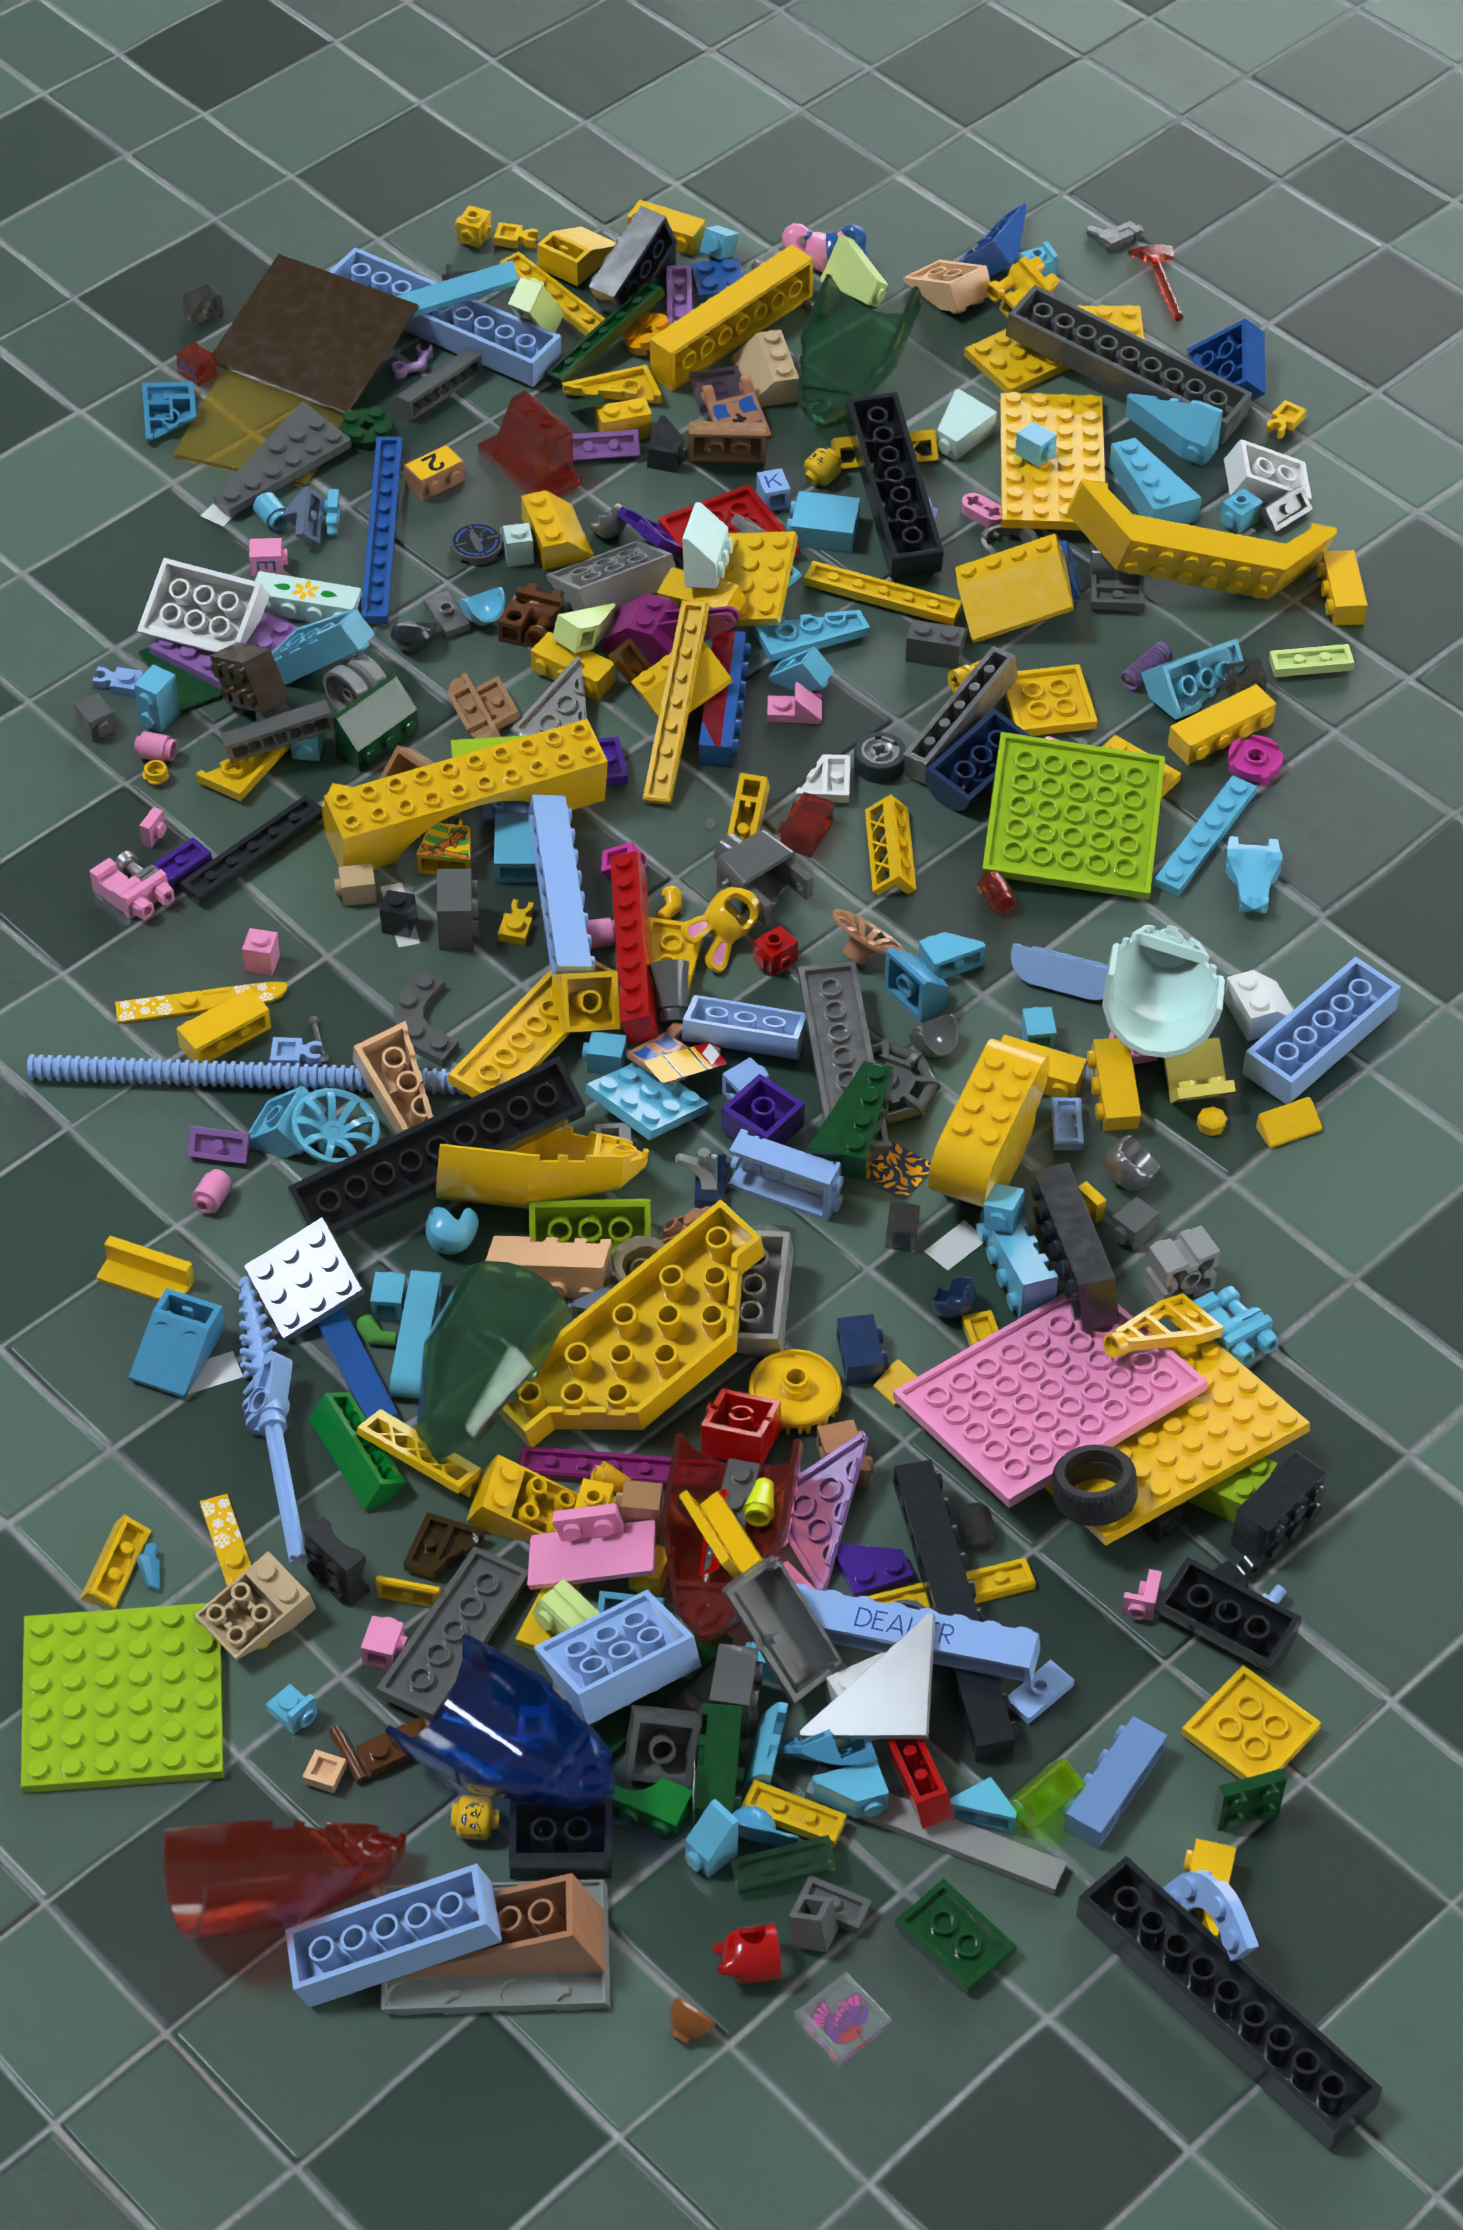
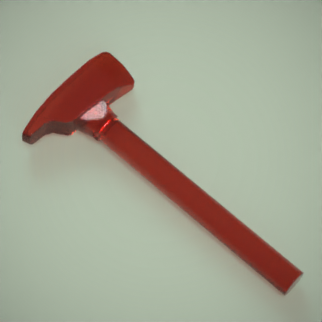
M1162 244L1130 249L1128 251L1130 257L1140 258L1152 266L1174 320L1177 322L1181 321L1184 316L1161 264V261L1174 259L1173 247Z

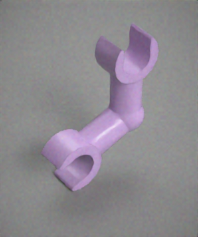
M420 343L417 345L418 360L416 362L405 363L403 361H396L392 363L395 379H403L407 377L408 373L425 371L428 360L433 357L432 344H430L428 350H421Z

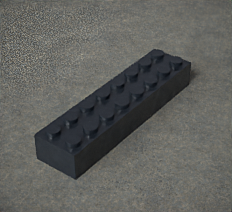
M890 392L847 398L845 421L890 579L942 572L944 550L898 393Z

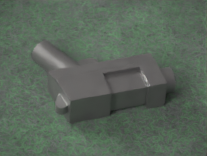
M1131 221L1116 228H1108L1106 230L1089 226L1086 235L1097 238V244L1112 253L1123 248L1125 244L1131 241L1136 242L1140 240L1143 227Z

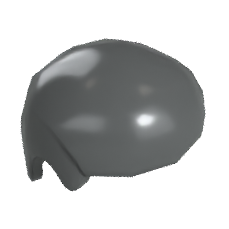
M621 502L616 503L610 511L600 515L596 523H591L589 528L604 539L618 536L625 529L627 523L617 513L622 506H626Z

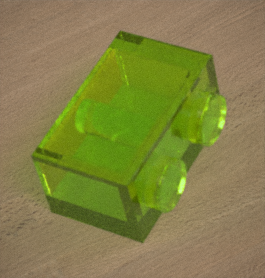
M1063 1758L1048 1764L1012 1795L1008 1801L1017 1812L1016 1821L1023 1830L1040 1825L1086 1784L1067 1759Z

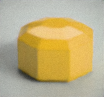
M1214 1106L1203 1108L1197 1117V1126L1200 1132L1206 1135L1215 1136L1222 1134L1226 1127L1227 1117L1224 1111Z

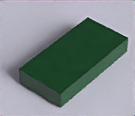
M599 394L571 401L568 403L570 412L605 403L603 395Z

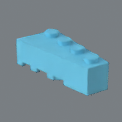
M1136 438L1111 444L1109 468L1140 516L1181 524L1199 521L1202 497Z
M981 1210L980 1223L976 1224L977 1234L980 1241H985L989 1263L995 1264L999 1286L1001 1288L1005 1287L1009 1309L1011 1311L1015 1310L1019 1319L1056 1298L1058 1275L1055 1270H1048L1049 1260L1045 1253L1039 1254L1038 1241L1034 1235L1029 1236V1225L1025 1218L1022 1217L1014 1234L984 1229V1210Z

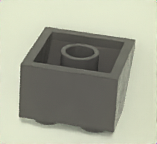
M912 620L907 635L905 661L951 669L959 668L968 629Z
M631 1704L626 1736L625 1780L657 1783L660 1779L665 1778L681 1786L691 1787L701 1724L697 1712Z

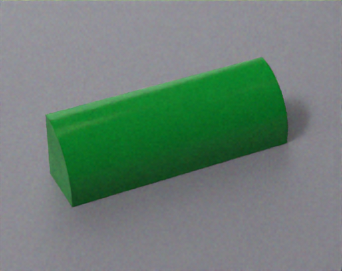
M325 1393L309 1418L311 1424L364 1511L386 1504L402 1490L406 1484L405 1480L385 1450L357 1434L358 1426L367 1419L351 1393Z

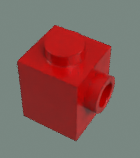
M779 925L754 940L753 960L757 967L764 969L770 976H773L780 971L786 970L791 964L798 961V941Z

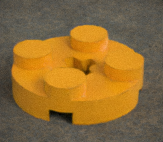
M647 311L638 322L634 323L624 332L622 338L630 353L644 356L647 355L646 351L650 350V338L670 326L671 323L664 314H651L650 311Z

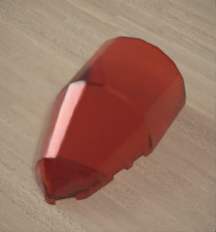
M676 1432L660 1516L665 1541V1554L670 1572L669 1579L674 1610L677 1616L699 1640L710 1642L735 1630L742 1624L721 1592L734 1578L720 1562L718 1570L699 1576L704 1536L679 1495L687 1490L701 1504L710 1494L721 1490L728 1463L710 1458L699 1452L685 1439L683 1433ZM794 1439L789 1462L773 1467H760L759 1478H767L774 1483V1518L770 1520L769 1524L762 1527L753 1526L748 1523L746 1534L763 1560L774 1556L778 1561L788 1543L803 1458V1444L800 1439Z
M269 1819L164 1829L163 1873L172 1919L179 1934L188 1941L286 1930L386 1883L404 1855L407 1836L400 1832L398 1838L389 1833L379 1832L380 1826L367 1823L326 1822V1828L304 1827L305 1821H294L293 1827L272 1826V1820Z

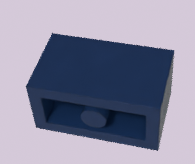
M874 1314L837 1318L836 1338L846 1386L877 1382L883 1375L884 1369L889 1368L887 1351H881L880 1344H883L881 1325L876 1326Z

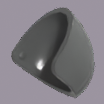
M952 1014L928 1020L907 1032L914 1047L932 1059H939L955 1050L959 1041L958 1023Z

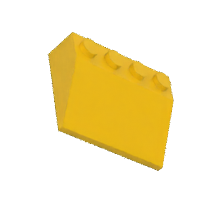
M1055 533L955 567L957 585L973 643L1074 610L1066 556Z

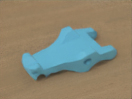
M1229 836L1225 872L1228 878L1237 886L1240 912L1255 911L1267 913L1269 888L1276 882L1281 871L1282 852L1280 851L1278 839H1269L1267 846L1239 844L1238 837Z

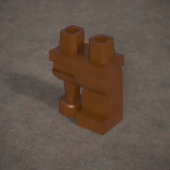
M528 583L525 588L518 586L515 591L516 595L512 597L498 620V641L521 647L524 640H526L531 646H535L547 634L546 630L548 627L555 628L558 615L564 613V592L562 590L553 589L547 594L541 592V587L537 584Z

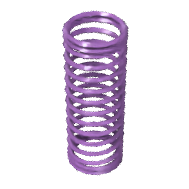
M1157 642L1136 662L1122 672L1121 681L1124 686L1131 690L1138 688L1144 682L1141 679L1142 674L1140 673L1151 669L1152 666L1156 667L1155 664L1159 666L1167 663L1172 658L1171 648L1164 642ZM1157 646L1164 647L1169 653V658L1167 657L1166 652L1162 648ZM1158 649H1160L1165 654L1166 658L1162 655V653L1158 651ZM1125 673H1126V675H1127L1128 680H1129L1133 685H1135V687L1129 685V683L1126 681V679H1125ZM1128 674H1129V675L1131 676V678L1136 682V684L1133 683V682L1130 680Z

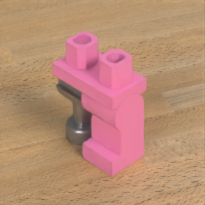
M130 851L122 852L115 862L108 858L89 870L93 891L118 910L124 912L125 916L129 919L138 916L145 920L152 916L154 903L159 901L162 905L167 906L175 899L174 891L168 884L166 873L158 870L153 865L146 868L138 865V858ZM131 874L132 877L128 879L126 875Z

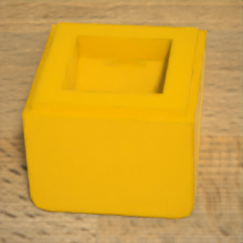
M897 1359L874 1384V1388L895 1407L898 1403L893 1399V1391L917 1376Z

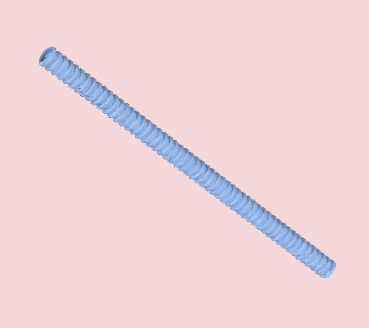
M30 1054L27 1059V1077L29 1080L38 1078L39 1081H43L44 1078H47L48 1081H52L53 1078H56L57 1081L65 1079L66 1082H70L71 1079H74L75 1082H80L83 1079L84 1082L93 1080L94 1083H97L99 1080H102L103 1083H107L108 1080L116 1083L118 1080L121 1084H125L126 1081H129L130 1084H134L135 1081H138L139 1084H144L147 1081L149 1085H152L153 1082H157V1085H162L163 1082H166V1085H171L172 1082H175V1085L178 1086L181 1083H184L185 1086H189L190 1083H193L194 1086H199V1083H202L206 1087L208 1084H212V1087H216L217 1084H221V1087H226L227 1084H230V1087L239 1085L240 1088H244L245 1085H248L249 1088H253L254 1085H257L258 1088L267 1086V1089H271L272 1086H276V1089H281V1086H285V1089H290V1087L296 1089L304 1086L307 1090L309 1087H312L313 1090H318L319 1087L322 1089L340 1088L341 1090L348 1088L350 1092H353L354 1089H358L359 1092L367 1089L368 1092H371L358 1068H355V1065H351L350 1068H346V1065H341V1068H337V1065L328 1067L327 1064H323L322 1067H319L318 1064H314L313 1067H310L309 1064H304L303 1067L299 1063H296L295 1066H291V1063H286V1066H282V1063H277L275 1066L272 1062H269L267 1065H264L263 1062H259L258 1065H255L254 1062H249V1065H246L243 1061L240 1064H236V1061H232L231 1064H227V1061H222L221 1064H218V1061L215 1060L212 1063H209L208 1060H204L203 1063L195 1060L194 1063H191L190 1060L182 1062L181 1059H177L176 1062H173L172 1059H167L166 1062H163V1059L154 1061L153 1058H150L148 1061L140 1058L139 1061H136L135 1058L127 1060L126 1057H122L121 1060H118L117 1057H112V1060H109L108 1057L99 1059L98 1056H95L93 1059H90L89 1056H85L84 1059H81V1056H76L73 1059L70 1055L66 1056V1058H63L62 1055H58L57 1058H54L53 1055H48L45 1058L41 1054L39 1057H36L35 1054ZM424 1068L423 1071H420L426 1094L428 1091H432V1094L441 1092V1095H445L446 1092H450V1095H455V1092H459V1095H464L463 1091L447 1083L450 1072L445 1068L442 1071H438L437 1068H433L432 1071Z

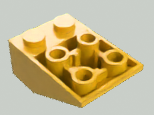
M583 227L552 231L537 244L538 267L571 284L579 286L603 264L606 255L611 253L616 242Z
M498 1454L482 1470L466 1522L484 1529L495 1536L530 1542L532 1535L557 1532L553 1523V1511L574 1509L579 1493Z

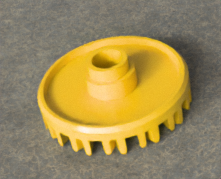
M799 1349L773 1353L760 1361L750 1376L749 1394L781 1401V1431L785 1428L788 1435L791 1428H798V1434H802L803 1429L809 1434L811 1426L827 1425L829 1416L831 1415L834 1418L835 1412L839 1410L842 1393L840 1376L828 1360L816 1353Z

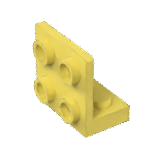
M1209 1038L1189 1053L1163 1058L1170 1103L1227 1096L1236 1092L1234 1080L1226 1081L1219 1038Z

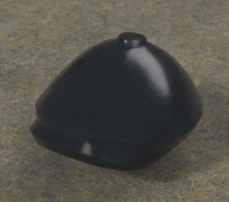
M403 621L393 626L390 637L401 649L408 651L410 654H417L432 642L438 632V625L436 622Z

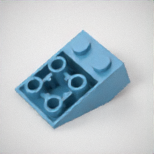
M166 1288L152 1311L130 1371L129 1380L186 1398L225 1330L222 1306Z

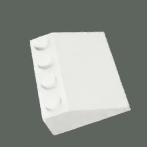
M163 558L137 632L216 653L236 642L247 643L262 619L270 594L262 583Z

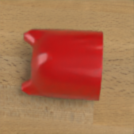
M774 1923L731 1931L724 1941L712 1947L714 1954L722 1956L723 1962L717 1968L719 1974L729 1975L736 1983L752 1984L782 1979L780 1949Z

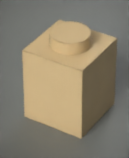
M372 863L338 867L339 879H334L336 896H342L343 907L377 903Z

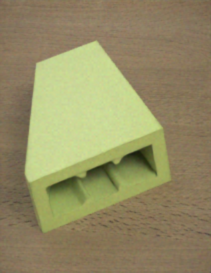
M840 235L820 281L868 305L878 308L879 304L885 299L888 284L855 240Z

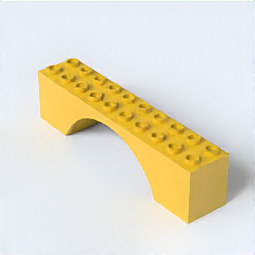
M584 719L324 795L325 836L339 867L372 863L373 869L396 863L407 847L434 825L459 812L476 806L500 801L531 802L532 795L566 796L567 807H571V810L604 801L608 761L588 719Z

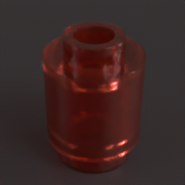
M997 871L987 872L981 877L977 887L989 907L997 913L1009 911L1015 905V893L1002 873Z

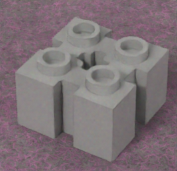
M1202 1225L1193 1229L1183 1230L1177 1235L1175 1241H1172L1170 1238L1159 1240L1148 1248L1147 1263L1149 1265L1145 1269L1143 1284L1156 1302L1182 1293L1184 1295L1192 1294L1194 1297L1214 1289L1217 1273L1213 1268L1218 1266L1220 1250Z

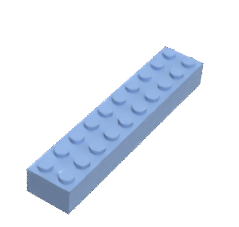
M356 247L329 271L394 296L437 283ZM477 299L413 317L404 330L456 354L461 353L465 349L476 350L481 354L482 365L532 387L545 376L544 373L562 358L561 335Z

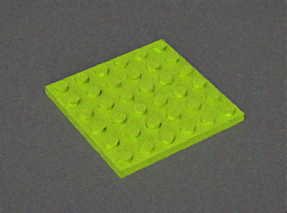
M1001 732L981 875L1149 900L1165 756Z
M207 1603L24 1616L22 1793L224 1778L222 1645L194 1616Z

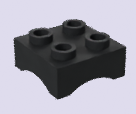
M324 1516L304 1531V1548L308 1561L306 1567L315 1579H322L327 1584L329 1591L336 1599L342 1598L351 1606L370 1592L369 1585L363 1580V1570L367 1562L366 1556L359 1549L342 1543L334 1534L331 1523Z

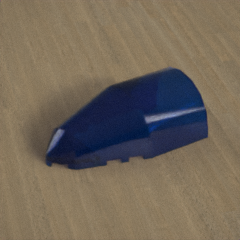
M464 1633L461 1637L462 1662L456 1682L446 1702L433 1721L419 1735L413 1738L391 1725L386 1728L387 1737L394 1748L476 1794L581 1811L612 1797L616 1791L610 1748L585 1720L582 1721L572 1710V1705L566 1699L563 1700L554 1690L553 1684L543 1675L467 1633Z

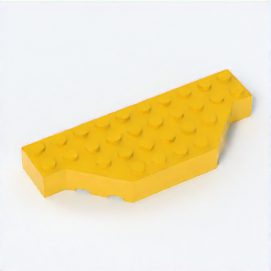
M720 1199L487 1390L486 1395L492 1410L531 1447H535L555 1429L643 1430L737 1352L742 1274L765 1256L761 1236Z

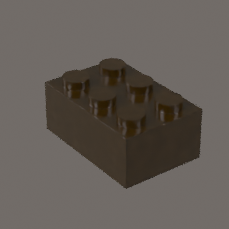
M236 642L209 655L212 661V673L220 681L222 686L220 692L227 704L264 713L290 700L271 649Z

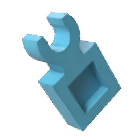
M328 489V498L323 502V516H326L327 535H338L340 519L339 489Z

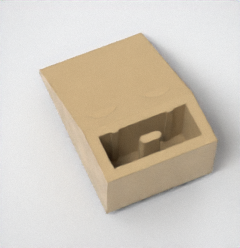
M268 1551L194 1616L235 1660H238L291 1631L311 1614L316 1607L308 1591Z

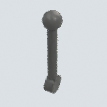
M311 1016L308 1019V1024L313 1029L315 1040L322 1042L318 1029L319 1019L316 1016ZM323 1047V1053H319L321 1055V1065L330 1062L329 1055L325 1053Z

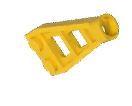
M1182 1293L1160 1300L1117 1328L1115 1332L1106 1334L1103 1338V1349L1110 1358H1117L1131 1351L1196 1345L1221 1337L1224 1327ZM1167 1317L1171 1323L1175 1324L1182 1331L1171 1332L1159 1320ZM1145 1327L1153 1335L1144 1336L1138 1329Z

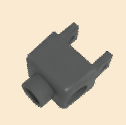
M758 831L745 840L736 833L729 834L717 845L714 851V859L717 861L718 891L729 887H736L752 892L758 898L761 907L758 920L765 926L772 922V907L779 903V896L783 891L791 887L805 900L812 897L813 877L796 863V853L767 831ZM735 898L728 900L742 915L750 913L747 904L742 900Z

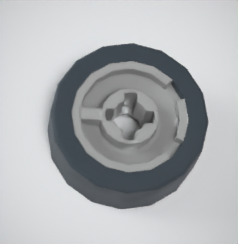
M872 732L864 735L857 741L854 748L855 771L860 777L874 783H888L896 780L903 774L905 769L903 757L906 751L905 744L900 738L886 732Z

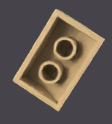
M782 330L756 333L732 356V362L739 381L742 376L749 375L751 377L760 407L799 402V376Z

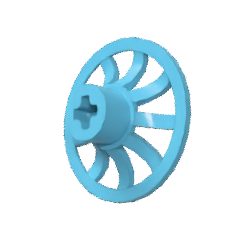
M324 1088L305 1095L295 1106L291 1119L293 1135L302 1149L312 1157L329 1164H336L346 1159L332 1157V1155L340 1153L343 1148L347 1151L349 1157L357 1154L355 1148L350 1143L351 1141H362L368 1145L365 1148L367 1149L377 1144L379 1140L380 1127L375 1112L362 1098L346 1090ZM327 1097V1117H325L319 1105L313 1100ZM335 1097L350 1100L340 1117H336ZM357 1105L367 1115L350 1123L346 1122ZM305 1106L313 1111L317 1121L307 1117H299ZM371 1124L372 1126L371 1137L364 1133L352 1132L363 1125ZM299 1126H308L316 1133L303 1139ZM315 1142L317 1148L325 1153V1155L315 1151L310 1145Z

